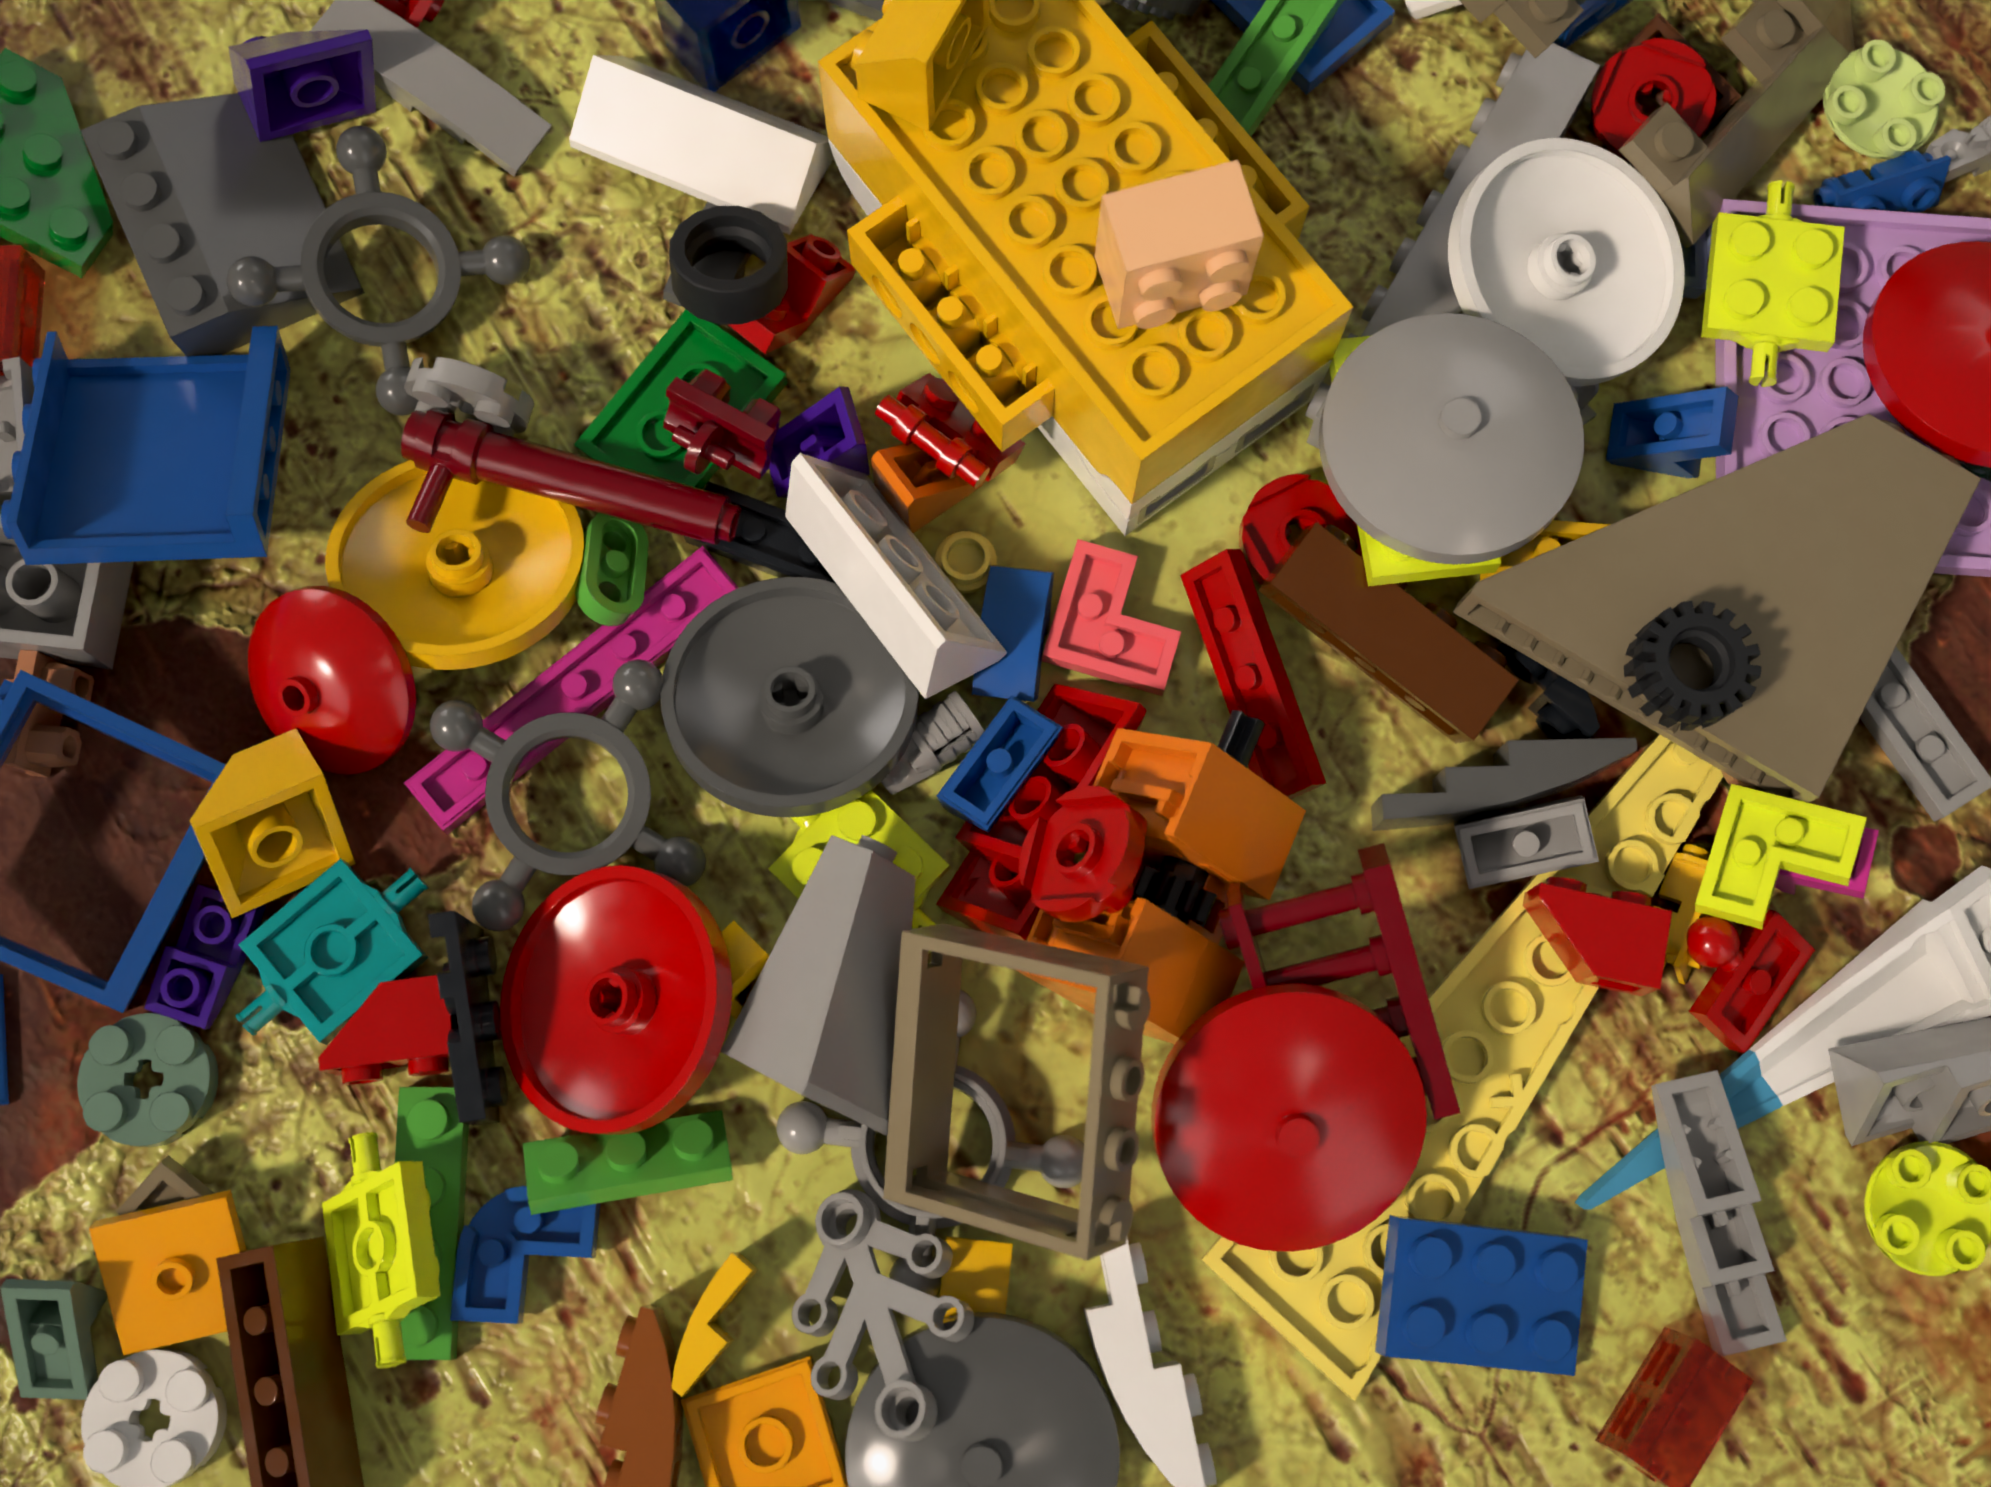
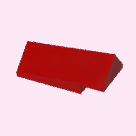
M1054 683L1037 711L1062 726L1064 732L989 833L965 821L955 838L970 852L936 903L940 909L973 930L1024 941L1027 940L1040 908L1031 901L1033 900L1031 892L1022 887L1019 878V858L1026 835L1039 816L1048 822L1051 816L1063 807L1055 801L1063 794L1075 788L1093 786L1117 728L1134 731L1140 730L1147 712L1141 703Z

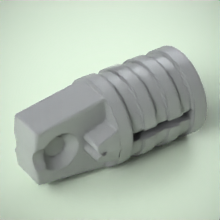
M956 691L949 694L942 702L939 701L933 705V708L929 711H924L918 716L912 739L904 755L895 768L881 781L891 795L937 773L948 762L951 763L956 760L957 756L961 753H966L972 749V746L983 734L984 730Z

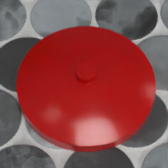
M1972 241L1946 244L1913 257L1897 269L1886 282L1871 305L1866 317L1863 330L1864 361L1871 383L1880 400L1893 417L1911 434L1943 454L1950 455L1960 461L1991 468V242Z
M605 866L579 874L554 890L537 907L521 930L507 963L501 991L500 1025L503 1046L512 1074L528 1100L542 1114L559 1125L578 1132L591 1134L623 1135L635 1133L650 1128L676 1113L693 1097L708 1077L719 1056L728 1029L732 1006V973L723 935L713 915L701 899L676 879L661 873L633 866Z
M1276 984L1247 990L1226 999L1201 1015L1187 1028L1168 1054L1156 1082L1151 1113L1153 1141L1160 1166L1166 1181L1184 1208L1209 1230L1227 1240L1243 1246L1275 1252H1294L1326 1246L1351 1236L1376 1220L1390 1207L1409 1182L1423 1148L1427 1121L1426 1098L1418 1069L1409 1051L1393 1029L1377 1013L1358 1000L1336 990L1308 984Z

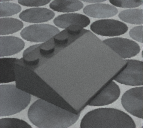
M239 93L137 106L80 130L169 337L186 356L223 355L250 343L252 326H278L280 330L317 314L305 291L277 292L274 299L268 304L261 307H248L232 297L226 282L227 273L231 265L238 259L247 256L260 257L268 261L273 267L301 265V251L306 234L315 219L326 207L293 134L259 142ZM339 238L326 257L324 276L330 292L340 304L363 294L364 291Z

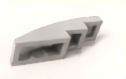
M335 0L311 29V31L368 29L373 42L375 85L410 112L415 107L461 144L467 140L513 177L541 143L552 126L508 91L448 48L372 0Z
M1718 1070L1651 1086L1661 1150L1676 1221L1694 1291L1714 1357H1723L1787 1341L1765 1276L1766 1273L1774 1271L1752 1205L1762 1200Z

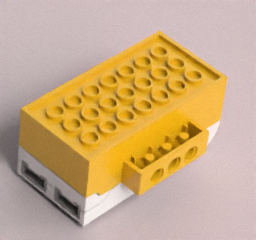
M990 0L989 26L929 131L858 98L856 69L851 67L852 55L861 35L866 30L874 32L881 19L817 61L827 137L832 156L854 198L867 214V217L847 230L851 264L1001 452L1038 427L1124 536H1126L1312 400L1320 384L1324 381L1353 310V305L1298 241L1310 206L1152 20L1128 37H1125L1095 0ZM1238 160L1264 235L1247 295L1242 296L1238 302L1222 310L1205 311L1202 307L1176 313L1172 320L1154 328L1142 329L1135 324L1118 329L1095 259L1102 195Z

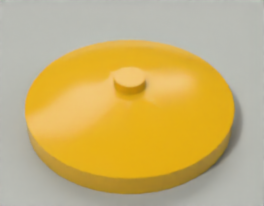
M412 460L398 464L381 473L352 497L339 514L328 539L325 555L328 585L358 597L373 608L394 631L411 666L435 670H459L485 666L505 660L521 653L548 635L563 620L576 601L575 590L584 556V533L580 517L574 505L484 480L475 485L453 479L429 533H422L412 529L406 523L428 472L416 468Z

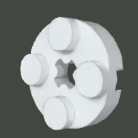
M166 1348L137 1352L122 1360L108 1364L91 1388L83 1408L81 1433L84 1442L83 1457L86 1465L92 1471L102 1473L110 1482L119 1487H170L191 1476L200 1466H204L216 1453L223 1438L227 1420L226 1399L221 1387H216L212 1376L204 1370L208 1367L192 1354ZM152 1399L161 1401L159 1406L160 1413L170 1416V1424L168 1428L156 1430L153 1438L145 1435L144 1426L139 1424V1415L141 1410L148 1409Z

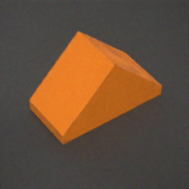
M914 443L908 446L901 444L878 450L871 458L874 485L912 533H915L969 496L986 482L984 479L977 488H974L959 476L951 479L936 468V459Z

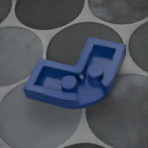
M527 1186L506 1189L505 1192L490 1199L478 1210L469 1225H464L460 1235L456 1256L450 1320L523 1323L529 1255L596 1258L601 1203L531 1215Z

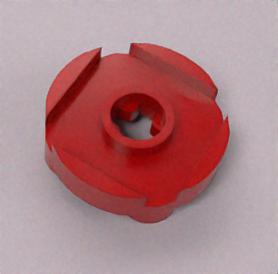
M1653 38L1641 41V45L1630 47L1623 53L1621 50L1605 63L1596 78L1590 108L1594 134L1613 154L1628 161L1619 149L1649 117L1642 114L1643 106L1635 102V98L1638 94L1649 95L1653 87L1662 89L1664 91L1662 101L1668 102L1700 139L1703 137L1712 119L1717 96L1715 85L1712 84V78L1706 70V63L1699 53L1691 47L1671 39Z
M1290 474L1269 482L1255 494L1240 524L1239 548L1242 549L1250 574L1260 585L1263 584L1291 547L1287 540L1292 534L1289 527L1292 524L1298 523L1302 530L1316 522L1324 528L1327 524L1334 525L1347 533L1357 543L1358 547L1354 552L1362 556L1357 524L1339 504L1329 485L1320 480L1309 479L1311 475Z
M1083 786L1072 789L1055 800L1063 807L1057 810L1048 822L1039 816L1028 831L1019 858V878L1022 887L1031 892L1033 898L1031 901L1038 908L1061 921L1081 922L1094 918L1103 911L1111 914L1119 912L1129 903L1134 892L1132 881L1139 870L1144 854L1145 835L1148 824L1143 815L1107 788ZM1089 845L1084 858L1075 864L1073 862L1075 855L1084 852Z

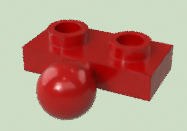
M1768 909L1763 929L1746 925L1740 936L1730 921L1710 915L1703 916L1694 921L1687 931V952L1696 963L1709 968H1717V970L1691 1006L1689 1012L1728 1049L1745 1053L1749 1050L1815 949L1775 910Z

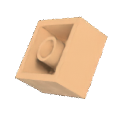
M1238 160L1102 195L1095 259L1118 329L1135 324L1142 329L1154 328L1172 320L1176 313L1202 307L1205 311L1222 310L1232 306L1242 296L1247 295L1264 235Z

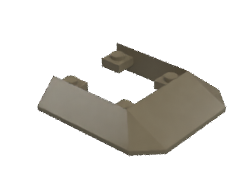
M1459 0L1480 24L1494 13L1534 58L1544 52L1584 11L1575 0ZM1751 0L1753 2L1752 5L1720 38L1757 79L1751 88L1703 141L1667 102L1655 110L1619 149L1624 157L1658 193L1673 219L1680 242L1686 249L1692 246L1713 223L1717 214L1721 211L1723 199L1733 200L1823 98L1824 91L1835 71L1849 56L1850 52L1855 50L1850 0Z

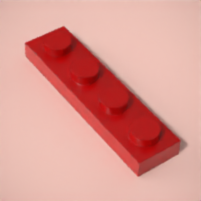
M1225 549L1180 576L1229 714L1231 715L1232 710L1243 712L1248 717L1258 718L1265 723L1249 761V770L1289 799H1294L1326 784V780L1242 549Z

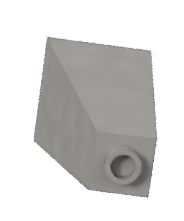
M831 835L720 1052L793 1091L888 1136L902 931L912 929L916 877L895 865L893 861L897 852L877 840L862 835L856 845Z

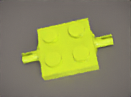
M1783 180L1770 182L1767 186L1766 215L1756 217L1719 212L1712 224L1701 337L1730 340L1748 349H1752L1749 383L1753 386H1758L1761 380V387H1770L1777 383L1778 352L1795 348L1828 352L1835 343L1845 227L1808 223L1792 218L1791 212L1795 185L1790 181H1786L1782 188Z
M872 790L860 798L828 812L811 816L790 817L800 829L797 831L793 843L768 870L798 899L831 835L856 845L861 836L865 835L895 850L897 855L893 863L916 877L912 929L936 925L921 910V907L929 890L944 876L951 866Z
M365 1132L348 1138L354 1176L351 1177V1180L341 1193L322 1202L337 1335L362 1334L373 1328L377 1360L376 1368H389L407 1362L404 1354L401 1322L412 1309L441 1296L438 1280L440 1268L434 1250L429 1213L431 1203L425 1184L423 1162L398 1161L381 1171L377 1142L378 1134Z

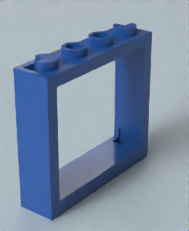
M21 669L14 682L4 679L0 687V769L36 703L211 782L209 790L226 766V764ZM191 824L109 981L1 934L0 961L121 1013L128 1011L206 860Z

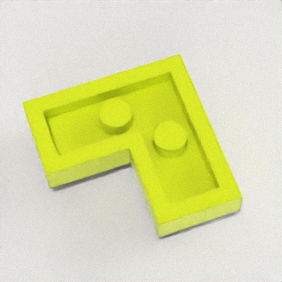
M1731 784L1695 902V912L1763 929L1780 869L1849 886L1867 817Z

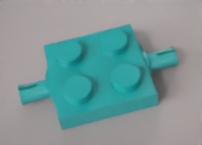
M343 859L337 861L238 944L258 968L266 991L240 1013H237L235 1015L240 1023H244L242 1026L251 1035L255 1036L260 1029L284 1010L298 1017L319 1043L326 1045L330 1043L380 982L405 979L429 958L407 933L402 916L399 914L417 896L429 889L428 885L410 867L405 874L381 893L368 886L348 862Z

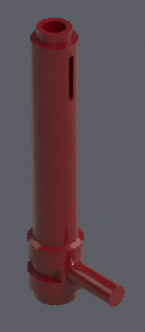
M432 408L427 413L418 410L412 412L402 434L401 454L403 458L414 461L416 468L428 471L406 520L409 527L422 533H429L453 479L475 485L484 480L714 545H718L721 540L731 542L739 525L741 507L731 504L729 496L497 433L494 431L493 425L467 418L461 423L456 421L453 414Z

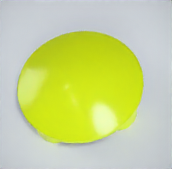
M1922 1141L1906 1144L1895 1149L1885 1156L1874 1169L1865 1191V1219L1874 1242L1892 1262L1903 1269L1920 1275L1944 1276L1961 1270L1970 1271L1977 1268L1983 1262L1986 1249L1991 1242V1171L1987 1167L1979 1165L1960 1149L1944 1143Z

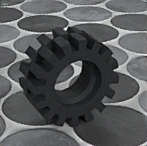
M1692 600L1679 603L1673 609L1670 606L1638 631L1635 635L1637 639L1629 644L1625 654L1633 657V659L1624 665V677H1636V682L1627 689L1632 699L1644 694L1648 702L1639 709L1645 715L1650 716L1658 710L1663 713L1658 724L1670 728L1677 722H1680V731H1692L1700 725L1704 729L1717 723L1743 706L1742 703L1751 698L1756 687L1750 684L1760 678L1762 666L1750 665V662L1761 655L1758 643L1745 647L1742 640L1750 635L1752 631L1746 623L1734 630L1729 624L1736 614L1726 608L1715 616L1713 615L1715 603L1703 601L1694 608ZM1691 643L1699 647L1708 656L1714 669V677L1709 687L1692 689L1676 677L1669 660L1675 645Z

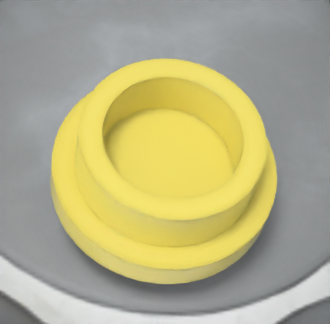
M961 531L948 536L941 542L936 551L935 562L960 593H973L986 587L990 566H997V555L993 545L984 536L971 531Z

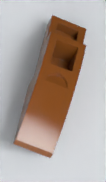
M645 1305L640 1306L637 1317L628 1315L625 1319L616 1347V1356L625 1358L618 1384L608 1383L606 1385L596 1414L595 1423L605 1426L600 1444L626 1452L624 1461L618 1459L612 1461L603 1487H678L683 1449V1407L681 1403L682 1397L672 1389L677 1356L663 1308Z

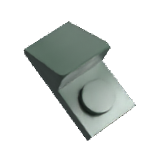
M6 1279L0 1289L20 1397L86 1400L91 1388L98 1380L90 1327L107 1300L106 1291L76 1281Z

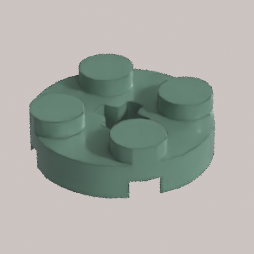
M155 1013L131 1015L113 1025L103 1026L98 1029L90 1038L89 1049L81 1061L77 1079L78 1097L83 1108V1118L86 1124L94 1131L103 1133L112 1141L138 1147L162 1146L184 1136L183 1132L191 1128L198 1118L203 1119L211 1108L216 1096L219 1075L218 1064L209 1044L204 1043L200 1035L187 1023ZM152 1062V1071L163 1074L162 1086L151 1087L149 1098L143 1099L140 1097V1088L134 1087V1076L136 1073L141 1072L144 1064Z

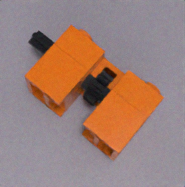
M1232 710L1218 746L1211 742L1117 728L1093 786L1107 788L1143 815L1147 821L1144 854L1139 870L1132 881L1134 886L1132 898L1126 907L1119 912L1111 914L1103 911L1098 916L1081 922L1061 921L1040 909L1026 940L1148 966L1147 991L1150 996V1012L1144 1024L1143 1035L1171 1044H1175L1187 1028L1201 1015L1231 997L1245 961L1219 946L1223 932L1218 911L1228 908L1226 885L1240 882L1243 895L1270 901L1306 812L1305 809L1247 768L1265 723L1258 718L1248 717L1241 711ZM1016 970L1094 1014L1096 987Z

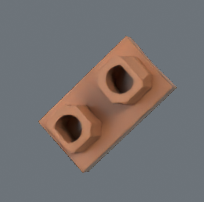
M21 649L14 679H6L14 682L21 669L88 701L91 700L94 685L93 676L77 668L67 666L39 651ZM36 703L3 765L22 769L30 776L50 777L51 768L78 764L82 745L80 733L69 727L60 726L61 713Z

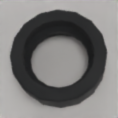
M714 206L698 211L678 225L669 241L672 290L681 306L699 319L719 325L745 324L763 318L780 305L788 290L787 239L778 224L759 211L742 206ZM720 251L745 252L755 255L766 263L765 266L753 275L733 280L712 278L703 275L693 267L705 256Z

